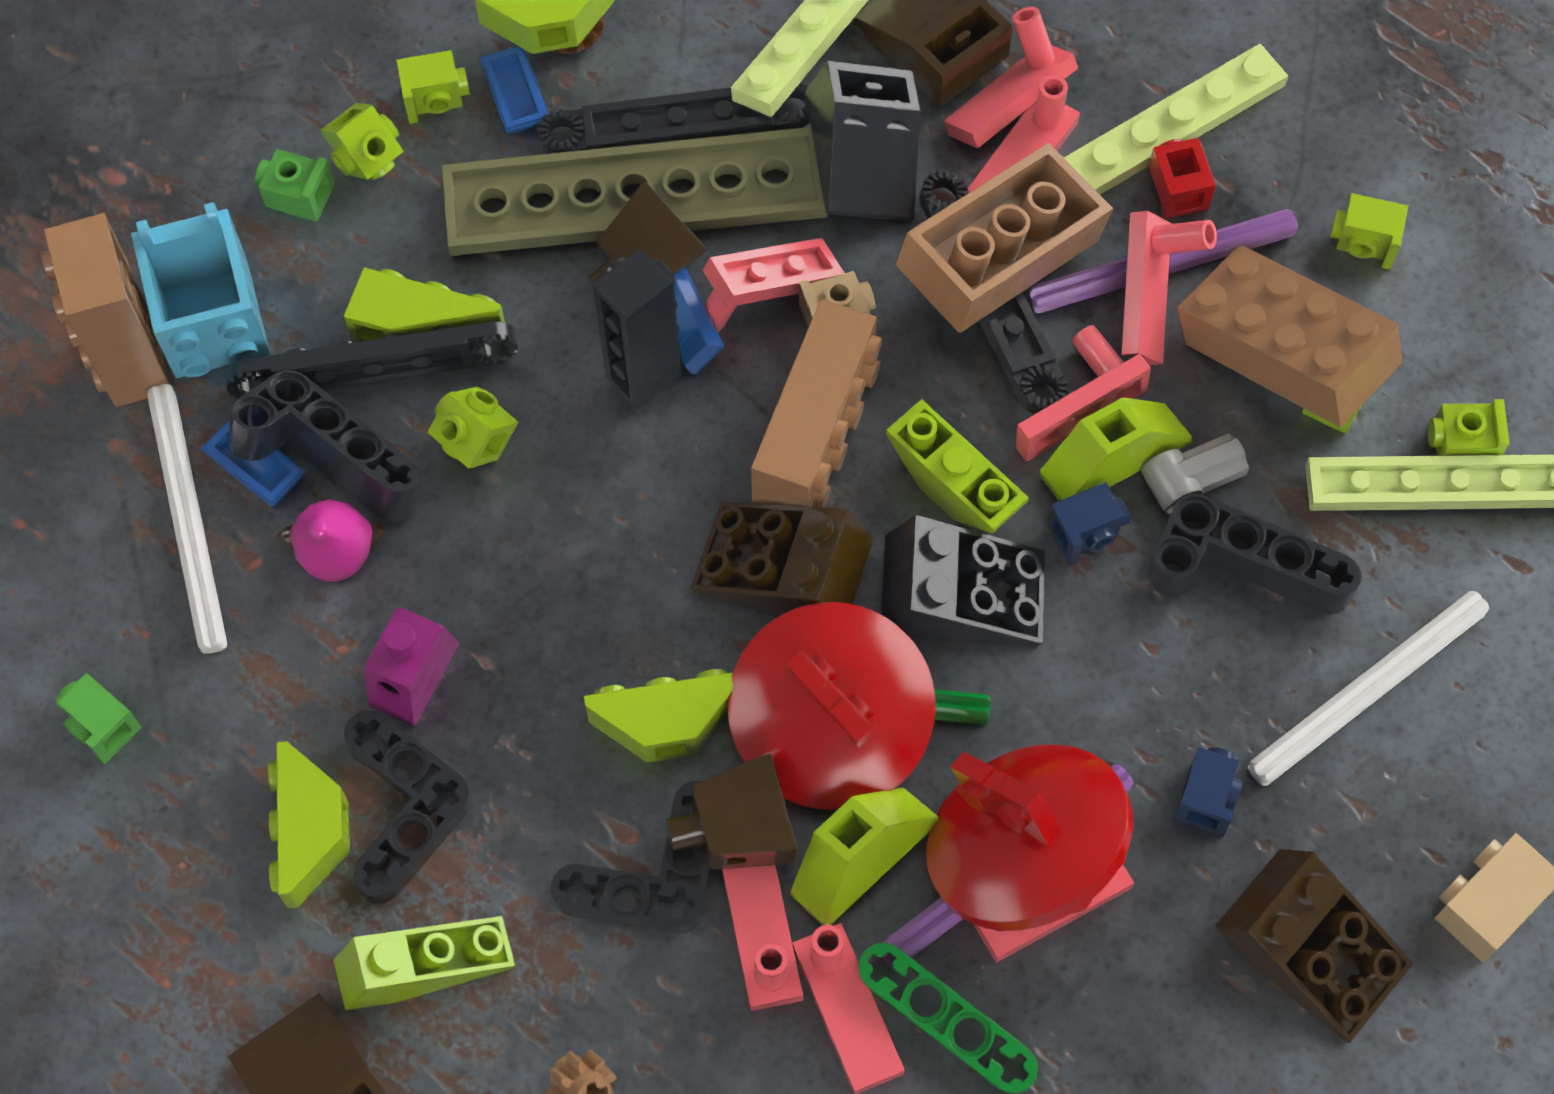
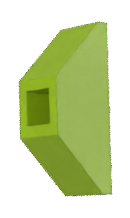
M475 0L481 25L531 54L578 46L615 0Z
M1123 397L1081 419L1041 468L1040 477L1058 501H1061L1105 482L1108 487H1111L1141 471L1142 467L1155 456L1172 449L1180 450L1191 444L1192 436L1165 403Z
M922 399L886 430L888 439L917 486L954 521L993 534L1028 502L1029 497Z
M722 669L703 671L696 678L676 681L671 677H661L648 681L643 687L625 689V687L620 685L601 687L594 694L584 696L588 721L647 763L698 755L728 716L727 701L733 691V672L727 673Z
M288 741L277 742V760H270L268 766L270 789L272 792L277 791V810H270L269 832L272 842L278 841V860L270 861L269 878L272 892H278L286 907L298 908L350 853L349 802L342 788Z
M903 787L893 789L892 791L885 790L852 796L814 831L790 895L822 926L831 925L931 831L939 820L938 816Z

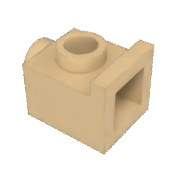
M854 271L810 283L809 280L799 282V306L808 328L820 298L870 314V310L876 308L870 284L868 281L859 283Z

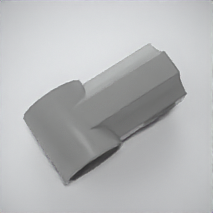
M1228 433L1184 453H1181L1178 449L1165 451L1149 460L1142 467L1141 474L1164 514L1171 515L1175 505L1182 497L1189 494L1204 495V493L1241 478L1247 475L1249 466L1241 443L1237 438H1233Z

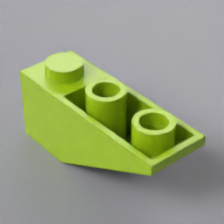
M365 267L343 316L350 338L360 342L382 339L384 336L394 333L408 335L428 332L440 326L455 328L488 322L505 323L501 304L496 303L488 296L482 294H472L469 296L451 291L448 287L438 282L428 281L424 284L406 279L400 273L390 269L376 271Z
M502 916L353 937L333 960L345 1011L397 1003L509 970L515 966Z

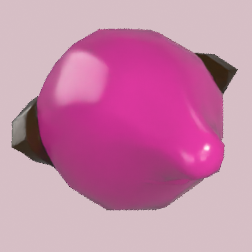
M328 499L310 504L296 517L293 525L283 528L277 536L294 552L296 560L309 575L323 581L336 582L353 576L362 567L369 552H372L385 533L382 525L368 521L351 504Z

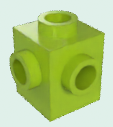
M353 104L320 130L333 149L330 153L332 161L346 176L351 175L368 180L371 178V180H376L387 174L395 166L392 160L404 152L396 140L399 137V133L394 124L384 114L379 115L373 105Z
M476 386L446 394L435 408L436 417L428 433L442 445V449L446 454L461 461L470 469L497 461L519 422L498 405L494 395Z

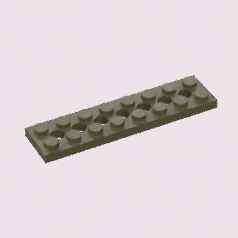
M811 127L442 165L450 256L598 241L630 200L629 197L622 193L623 189L630 184L642 185L645 181L690 231L828 217L825 210ZM778 169L785 172L788 178L782 183L772 184L765 181L762 176L769 170ZM733 174L739 177L741 182L734 188L726 189L720 187L716 180L722 175ZM687 179L694 184V187L687 193H675L669 188V185L675 180ZM587 188L595 189L600 193L599 198L591 203H582L575 198L579 191ZM538 193H545L553 198V201L543 208H535L528 204L529 199ZM491 198H499L506 202L504 208L495 213H488L481 209L482 204Z

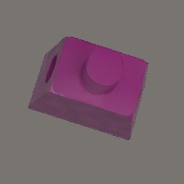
M398 607L390 618L364 667L369 707L415 727L457 650L459 642L444 626ZM392 686L399 692V694L390 691Z

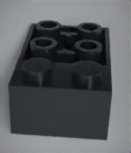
M827 61L805 92L826 214L911 222L915 216L920 107L913 71Z
M915 515L885 535L881 615L895 623L907 635L922 639L1039 646L1043 644L1045 550Z

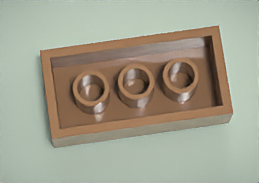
M1047 143L907 232L896 266L957 332L961 333L1097 243L1113 208L1050 143Z
M105 213L44 229L49 249L41 251V257L50 281L55 280L58 293L51 294L53 306L59 322L66 325L73 347H78L85 369L87 371L91 370L98 392L107 391L116 408L147 399V392L152 386L170 384L162 350L154 335L146 298Z
M1241 244L1178 306L1185 344L1340 428L1403 363L1398 323Z
M820 298L751 467L752 503L826 507L831 491V486L827 485L831 470L839 472L848 448V444L844 443L848 428L854 430L857 428L864 408V402L860 401L864 387H873L880 368L881 361L877 360L881 348L882 338L876 336L877 316Z

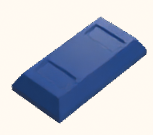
M516 46L479 57L506 134H514L539 126L538 123L540 120H543V116L549 115L526 51Z
M682 268L674 275L676 281L674 284V294L678 305L676 318L680 329L678 332L679 347L681 349L680 357L690 373L696 375L725 346L687 269Z
M229 420L201 450L273 508L306 474V471L279 449L269 456L256 461L243 460L237 457L229 447Z

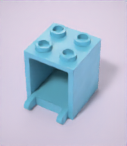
M214 202L204 204L206 214L153 228L149 227L147 220L136 222L138 232L131 233L154 335L176 379L184 376L199 377L205 375L211 369L230 365L239 360L270 354L245 252L228 209L218 211Z

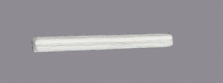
M170 384L152 386L147 392L197 644L203 654H212L223 651L227 647V639L177 397Z
M1476 591L1466 593L1252 759L1248 766L1252 777L1260 785L1268 786L1482 619L1489 610L1487 601Z

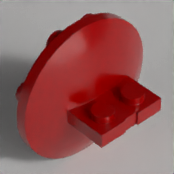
M838 602L816 603L782 614L753 637L742 652L732 674L733 691L727 701L728 720L733 741L741 758L746 763L771 753L783 798L803 807L827 811L838 810L852 796L896 789L919 764L932 735L936 710L935 692L931 674L924 657L915 643L900 627L877 612L861 606Z
M1045 744L1017 749L985 763L963 751L950 766L960 784L950 793L936 814L939 820L928 835L926 861L929 876L935 889L945 904L962 919L974 925L999 932L1026 930L1050 924L1071 913H1079L1085 910L1090 905L1092 899L1102 891L1118 869L1125 863L1133 833L1131 801L1116 772L1104 760L1093 753L1067 745Z

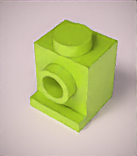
M452 50L397 59L403 100L409 124L419 122L418 114H439L452 108L463 107L461 96L470 95L465 67H455Z
M1351 193L1345 211L1336 209L1330 237L1338 239L1337 250L1349 252L1358 258L1373 257L1382 259L1381 268L1391 270L1401 247L1409 205Z
M1494 399L1492 404H1442L1435 418H1430L1428 423V442L1430 447H1436L1437 456L1503 455L1510 444L1504 399Z

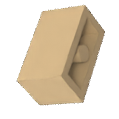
M1517 833L1504 846L1494 839L1473 861L1480 868V871L1469 882L1460 875L1439 897L1446 906L1434 919L1482 963L1513 934L1554 890V866Z

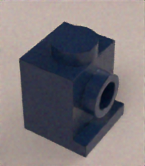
M1105 482L1052 504L1047 525L1068 566L1078 563L1082 550L1088 548L1089 551L1095 552L1112 544L1116 540L1120 528L1130 523V515L1123 499L1120 496L1114 497Z
M1201 747L1198 748L1191 763L1174 820L1221 836L1225 835L1234 815L1232 810L1235 808L1243 784L1242 780L1234 778L1239 763L1238 757L1234 753L1217 747H1211L1208 750Z

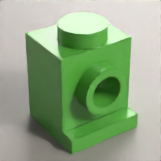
M276 149L271 161L263 159L260 162L255 175V184L258 186L265 207L318 222L335 185L328 159L318 157L317 160L280 149Z
M88 673L79 681L66 685L55 700V704L68 717L62 725L82 744H87L103 764H106L142 728L131 711Z

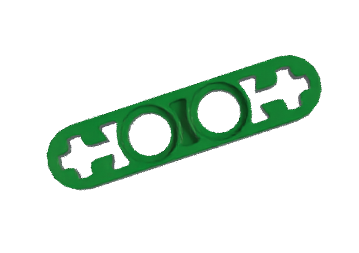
M877 943L871 945L862 953L858 961V974L862 983L994 1087L1006 1093H1020L1034 1084L1038 1075V1064L1034 1054L898 947L890 943ZM886 953L890 954L895 959L891 968L902 978L906 976L908 968L918 975L905 986L899 1001L890 995V992L898 987L897 984L886 977H883L878 982L870 977L873 967L868 963V960L872 955L882 958ZM929 985L939 993L941 1005L938 1012L933 1016L921 1017L912 1010L910 996L916 987ZM966 1018L977 1021L984 1031L982 1044L972 1051L961 1049L955 1043L953 1037L956 1024ZM995 1035L1004 1041V1044L996 1049L1004 1057L1012 1059L1017 1054L1023 1057L1024 1061L1021 1064V1069L1026 1075L1022 1081L1012 1078L1007 1083L1000 1078L1004 1069L992 1058L988 1059L986 1068L977 1062L978 1058L990 1050Z

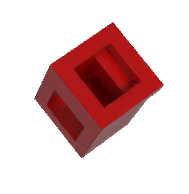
M1199 137L1184 141L1172 139L1162 143L1160 146L1153 147L1149 170L1162 204L1161 213L1163 218L1168 219L1209 210L1216 183Z

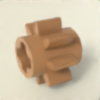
M588 1050L583 1059L568 1051L566 1056L559 1059L553 1068L549 1069V1080L552 1087L548 1088L544 1093L612 1094L610 1083L616 1079V1075L604 1065L605 1061L593 1050Z

